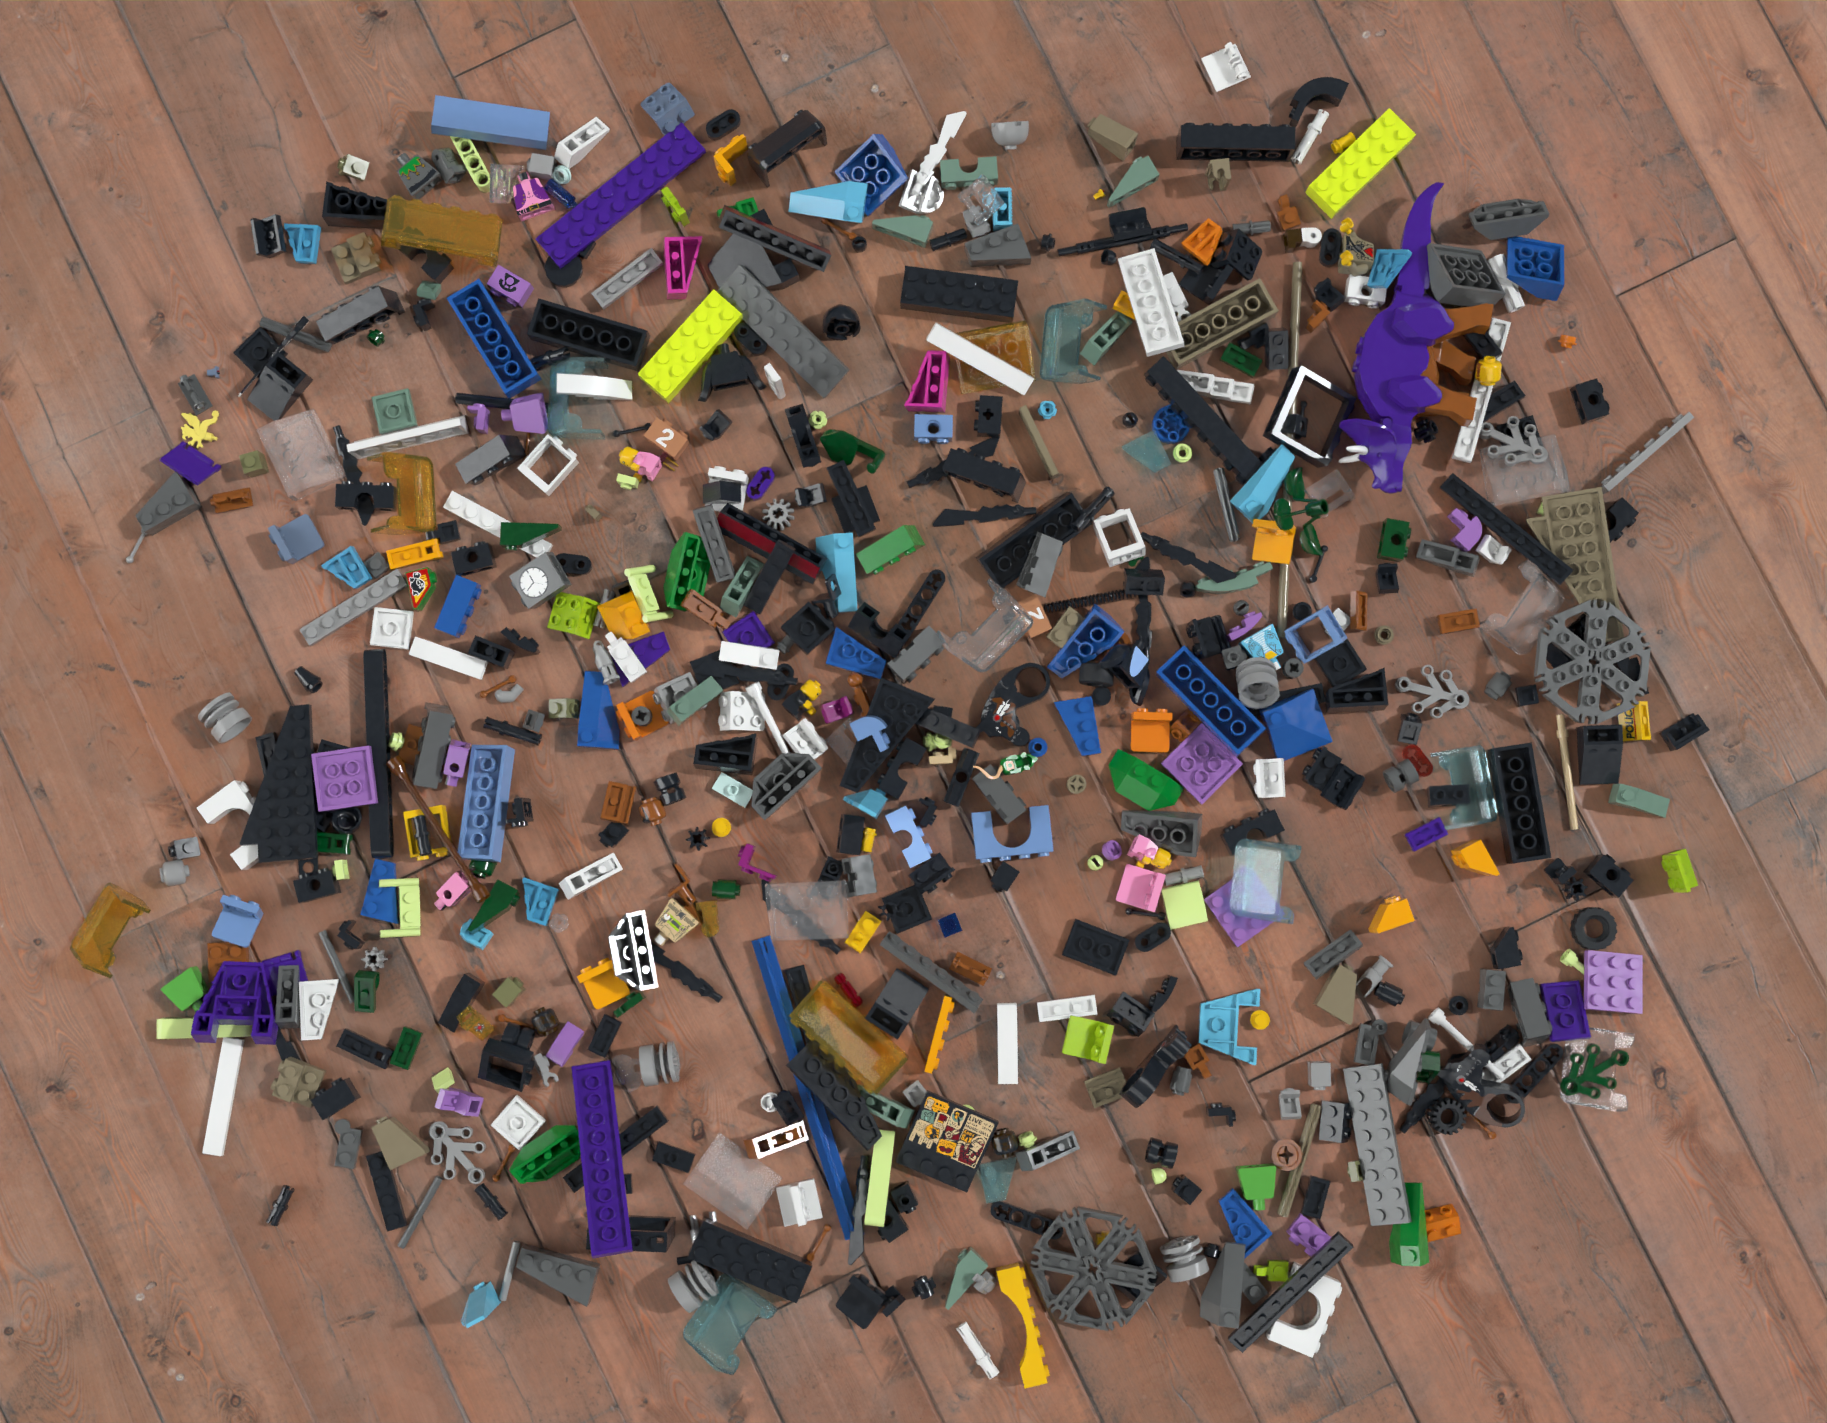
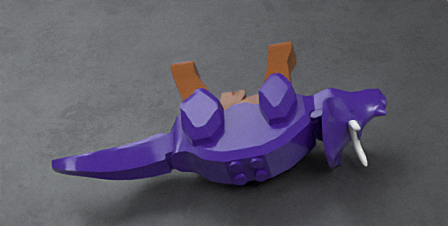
M1440 182L1429 186L1413 204L1404 226L1400 249H1408L1412 252V255L1396 276L1395 293L1391 305L1376 315L1364 336H1360L1359 342L1356 345L1355 354L1358 355L1353 362L1351 372H1355L1354 381L1358 398L1372 421L1355 418L1343 420L1339 424V428L1357 445L1348 446L1346 449L1350 452H1358V454L1343 457L1338 462L1350 463L1360 460L1365 462L1375 476L1372 488H1380L1388 494L1402 491L1403 465L1412 444L1411 423L1417 417L1448 416L1451 420L1464 427H1468L1473 421L1477 398L1470 397L1469 393L1451 391L1438 385V368L1450 373L1459 385L1467 386L1470 383L1476 357L1466 355L1446 340L1472 332L1485 335L1490 327L1494 304L1488 303L1472 307L1444 309L1439 302L1425 294V290L1429 288L1430 282L1427 245L1431 243V213L1434 200L1444 183Z

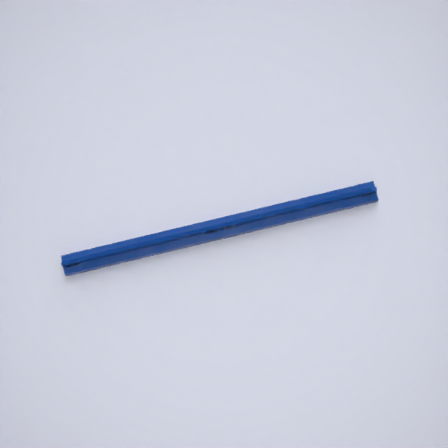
M769 935L751 942L790 1062L805 1047V1043L776 951ZM794 1075L845 1240H849L850 1232H854L852 1221L855 1223V1217L852 1215L854 1198L824 1105L815 1096L813 1100L810 1090Z

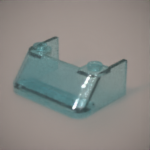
M1084 298L1052 305L1046 310L1040 363V377L1043 380L1073 384L1100 381L1101 377L1088 373L1086 366L1078 365L1081 329L1090 326L1093 321V312L1106 310L1107 305Z
M571 357L556 362L555 365L551 366L548 431L553 437L605 440V435L601 429H582L581 418L577 414L569 413V395L557 394L556 390L557 373L581 375L585 368L608 369V363L604 358Z
M1478 745L1430 753L1431 757L1440 756L1439 764L1444 770L1450 771L1452 785L1469 784L1470 804L1468 806H1456L1452 810L1450 821L1453 825L1444 826L1445 830L1496 821L1497 810L1484 748Z

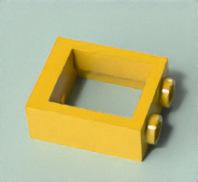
M446 806L429 807L433 815H440L442 829L450 839L449 841H451ZM421 809L403 812L410 857L417 858V861L429 859V855H419L418 842L414 837L416 831L413 817L424 815ZM446 847L431 849L432 854L430 855L436 854V857L448 856Z

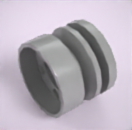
M1255 657L1244 660L1238 665L1236 680L1239 700L1243 705L1248 708L1260 709L1271 706L1277 701L1280 696L1276 667L1272 661L1267 658Z
M230 692L224 693L212 700L198 715V719L204 723L206 728L213 727L211 734L221 744L239 735L252 721V717L244 708H238L239 702L234 700V696Z
M674 1041L667 1042V1050L664 1042L660 1043L659 1052H656L653 1044L639 1047L640 1070L645 1087L658 1085L661 1075L666 1084L670 1082V1075L673 1082H679L680 1058Z
M1198 1235L1179 1237L1160 1247L1161 1254H1164L1163 1261L1173 1262L1166 1267L1171 1282L1190 1280L1209 1271L1206 1257L1204 1255H1196L1203 1250L1202 1246L1198 1245L1200 1243Z
M694 1260L691 1262L692 1266L689 1264L685 1266L687 1276L679 1270L668 1278V1284L674 1296L688 1313L693 1312L702 1305L699 1296L708 1301L711 1298L710 1295L714 1297L719 1293L710 1271L703 1264Z

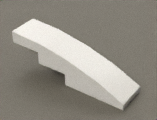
M1177 370L1201 396L1251 404L1254 384L1215 377L1213 374Z
M557 373L556 375L557 394L575 395V397H594V399L632 400V381L576 374Z
M418 637L414 638L409 652L411 656L482 680L488 664L487 661Z
M997 1003L998 1084H1018L1017 1003Z

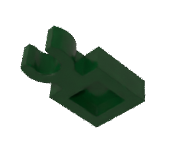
M642 991L639 993L632 992L626 997L627 1002L613 1011L617 1018L622 1016L645 999V995Z

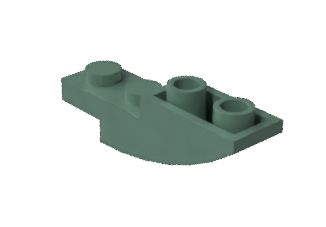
M1262 561L1253 565L1254 569L1249 571L1247 569L1236 572L1237 577L1235 579L1216 583L1212 579L1205 577L1197 581L1198 584L1195 586V590L1213 594L1246 590L1258 584L1256 577L1270 572L1273 567L1270 562L1265 564Z

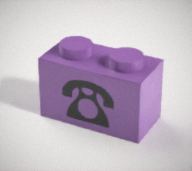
M500 265L497 266L487 282L493 295L505 297L506 302L514 307L518 305L523 308L534 290L531 283Z

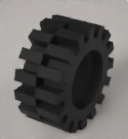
M1444 1097V1099L1438 1098V1102L1435 1100L1432 1102L1434 1106L1430 1105L1429 1109H1431V1112H1427V1115L1430 1116L1427 1119L1431 1123L1430 1126L1445 1135H1453V1132L1457 1134L1459 1132L1458 1128L1463 1129L1461 1124L1466 1123L1463 1117L1467 1116L1466 1113H1463L1465 1109L1459 1102ZM1445 1109H1450L1453 1112V1118L1449 1123H1443L1440 1118L1441 1113Z

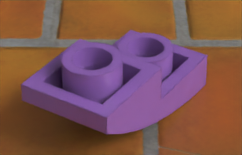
M1253 611L1244 615L1245 619L1241 621L1243 628L1239 625L1230 629V633L1227 635L1229 643L1253 628L1263 616L1262 613L1256 614Z
M567 1022L555 1039L546 1057L560 1067H563L572 1055L574 1047L584 1035V1031Z

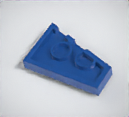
M836 627L826 664L881 679L886 660Z
M1092 696L1054 702L1081 756L1100 754L1101 748Z
M375 859L360 915L399 924L396 887H379L380 879H397L396 863Z
M1233 1188L1218 1200L1235 1242L1246 1244L1245 1258L1273 1234Z

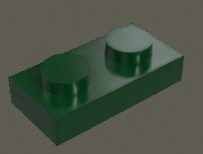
M1230 342L1220 358V361L1251 378L1255 376L1263 361Z
M404 1026L390 1064L409 1070L423 1032Z

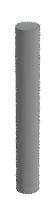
M513 1241L499 1295V1300L506 1301L521 1244L519 1241Z

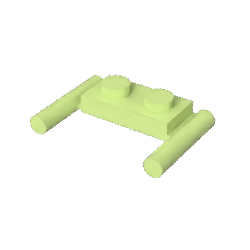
M654 565L628 568L624 571V574L628 576L636 601L643 614L642 620L644 623L673 617L671 610L657 613V610L660 608L646 573L655 572L656 568Z
M419 878L380 879L379 887L399 886L400 929L380 930V938L420 936Z

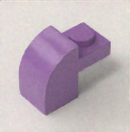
M1456 508L1447 517L1460 531L1450 541L1461 551L1468 552L1479 541L1482 534V525L1477 516L1469 520L1468 515L1463 510Z
M440 1088L435 1108L455 1111L465 1116L478 1117L484 1098L457 1088Z

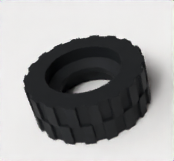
M1587 907L1579 910L1573 916L1574 918L1570 923L1571 936L1582 948L1590 950L1605 949L1615 940L1617 923L1614 920L1615 918L1610 915V912L1605 911L1603 908ZM1590 919H1597L1602 923L1603 932L1597 938H1590L1585 933L1584 926Z

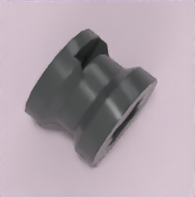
M1295 658L1286 661L1282 666L1284 676L1290 679L1300 676L1304 669L1302 662Z
M643 706L635 708L631 715L633 722L639 726L649 725L653 718L651 711Z

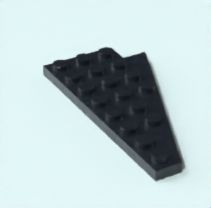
M310 704L289 707L240 840V846L258 845V863L261 864L318 858L315 780L311 754H314L312 705Z

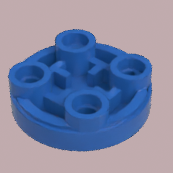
M1171 404L1159 409L1152 420L1154 435L1160 441L1167 444H1175L1182 441L1190 430L1184 423L1185 419L1180 414L1174 413L1171 409Z

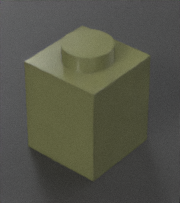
M256 450L239 455L245 475L253 478L269 473L265 455L260 451Z
M511 976L492 995L507 1008L526 989L523 987L524 983L519 978Z

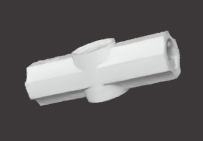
M1504 254L1492 257L1488 260V263L1505 292L1502 299L1508 313L1518 311L1525 304L1518 290L1519 286L1506 278V258Z

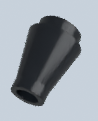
M303 666L298 667L294 672V675L299 679L307 692L315 693L323 685L319 676L308 671Z

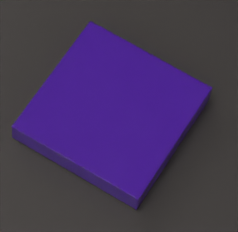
M754 611L722 631L728 642L766 648L775 644Z

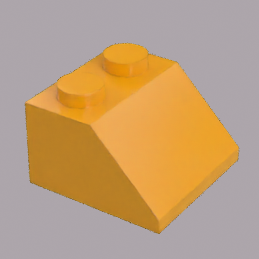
M633 591L597 606L609 632H612L617 639L620 637L622 639H635L650 632L648 622L644 623L642 620L643 614L640 611Z
M1481 839L1470 840L1451 850L1453 854L1451 858L1454 864L1462 869L1485 876H1498L1500 874Z
M1392 896L1384 899L1385 903L1379 905L1368 929L1370 933L1378 934L1415 921L1407 898Z

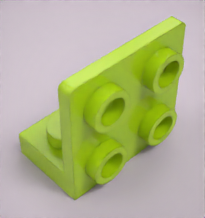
M560 592L556 595L547 628L590 639L593 623L598 611L597 605L600 603L586 597Z
M1686 849L1661 855L1663 859L1661 861L1662 867L1667 871L1669 877L1668 885L1673 892L1688 893L1691 892L1690 888L1698 886Z
M1071 1015L1062 1053L1106 1064L1114 1025Z

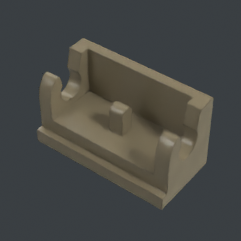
M1229 158L1209 161L1205 176H1207L1210 190H1213V181H1218L1220 191H1226L1231 180Z

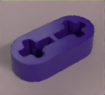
M762 467L749 483L746 492L751 500H760L774 482L775 474L771 468ZM770 472V473H769V476H770L771 478H770V479H767V478H766V479L764 480V482L762 483V482H761L762 479H763L762 473ZM758 485H761L758 489L760 494L752 496L751 489H756Z

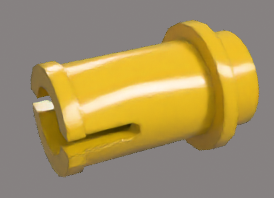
M1349 132L1342 138L1333 140V143H1331L1332 151L1335 154L1342 153L1343 149L1356 141L1354 134Z
M864 828L861 844L862 851L872 852L874 836H877V833H875L876 829Z

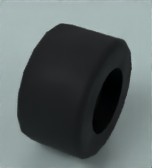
M1099 663L1081 664L1080 684L1092 687L1113 686L1114 674L1109 668L1101 669Z

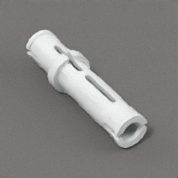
M1319 109L1312 123H1309L1307 132L1291 157L1294 163L1296 160H1298L1297 164L1302 163L1315 138L1322 132L1321 128L1329 117L1328 112L1324 111L1322 113L1323 110Z
M967 1322L962 1323L956 1330L973 1353L976 1363L983 1368L989 1379L995 1377L999 1370L990 1359L991 1355L989 1352L986 1353Z

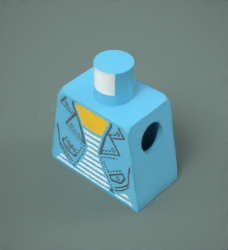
M1273 624L1238 643L1241 649L1245 650L1249 658H1267L1273 662L1276 670L1281 668L1276 657L1284 652Z

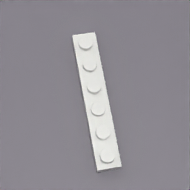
M454 491L451 492L443 506L446 510L499 538L501 522H510ZM542 539L519 549L537 558L544 552H550L553 545Z

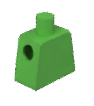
M194 966L188 968L162 987L161 991L181 1011L193 1008L196 1012L200 1009L203 1003L202 1000L208 994L209 989L199 968Z
M1273 1163L1236 1166L1243 1197L1246 1200H1253L1254 1210H1265V1199L1274 1197L1276 1166Z

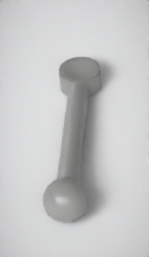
M141 529L142 534L138 539L133 551L131 552L130 556L126 558L127 563H133V557L135 553L137 552L145 535H148V533H145L143 529Z

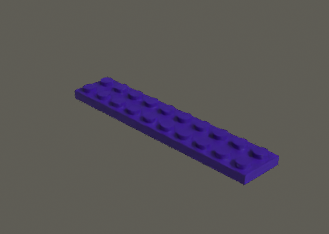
M681 122L672 132L667 133L539 235L536 241L561 269L579 255L580 251H584L590 243L599 239L703 156L706 150Z
M611 1061L572 1066L591 1256L594 1259L633 1252Z

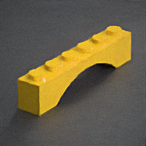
M1018 1262L997 1267L996 1272L1000 1289L1017 1306L1026 1326V1346L1019 1364L1024 1388L1048 1383L1046 1377L1050 1376L1048 1365H1043L1042 1357H1045L1043 1345H1038L1037 1338L1040 1337L1038 1325L1034 1326L1032 1318H1036L1033 1306L1029 1307L1027 1300L1031 1298L1029 1287H1024L1023 1279H1026L1024 1267L1020 1268Z

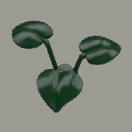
M1303 467L1292 469L1285 476L1286 492L1289 496H1293L1294 501L1307 502L1308 504L1304 510L1291 512L1290 505L1286 499H1277L1274 504L1276 524L1283 531L1290 530L1294 525L1292 516L1306 513L1312 519L1303 525L1304 530L1300 531L1301 546L1308 554L1323 555L1316 530L1311 523L1316 519H1320L1321 515L1328 513V503L1325 499H1305V486L1302 477Z

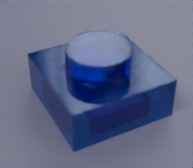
M956 913L937 920L944 938L963 931Z

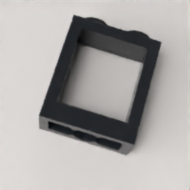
M489 1037L482 1050L478 1078L522 1092L525 1085L529 1086L532 1079L530 1072H532L535 1061L532 1060L534 1052ZM494 1056L522 1065L523 1072L519 1073L493 1064Z

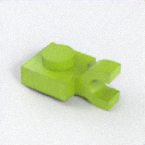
M1267 1260V1266L1253 1265V1273L1256 1276L1267 1275L1268 1281L1285 1282L1288 1279L1289 1262L1287 1260Z

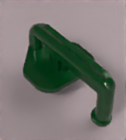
M826 430L820 438L830 459L837 463L844 460L846 466L852 464L857 451L873 458V462L868 463L866 467L867 471L871 474L876 472L886 455L883 450L842 430Z

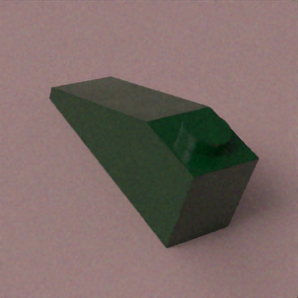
M501 522L500 545L506 551H517V548H525L562 531V527L559 524Z
M497 879L490 891V897L484 901L468 928L469 933L475 934L508 912L512 906L515 907L520 900L518 896L520 894L519 891Z

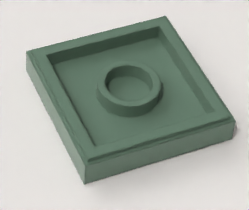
M407 388L371 397L381 435L418 426L410 389Z

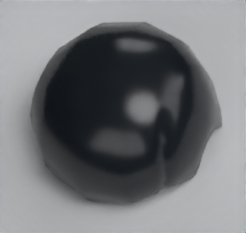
M357 807L337 809L331 818L333 829L340 834L354 833L359 829L362 821L361 812Z

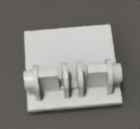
M1232 42L1227 43L1224 49L1201 58L1216 92L1251 78L1236 44L1232 45Z

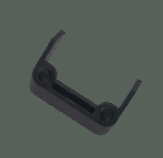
M799 110L790 121L758 144L754 143L748 148L747 157L749 165L768 188L770 184L767 173L817 137L824 146L827 145L824 125L808 110Z

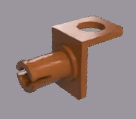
M675 862L674 866L683 876L684 880L668 891L667 895L670 897L674 893L678 894L688 907L691 905V902L694 903L697 899L687 888V884L690 882L689 876L678 862Z

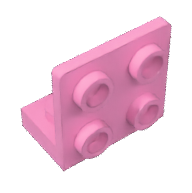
M1126 864L1116 901L1155 912L1166 875Z

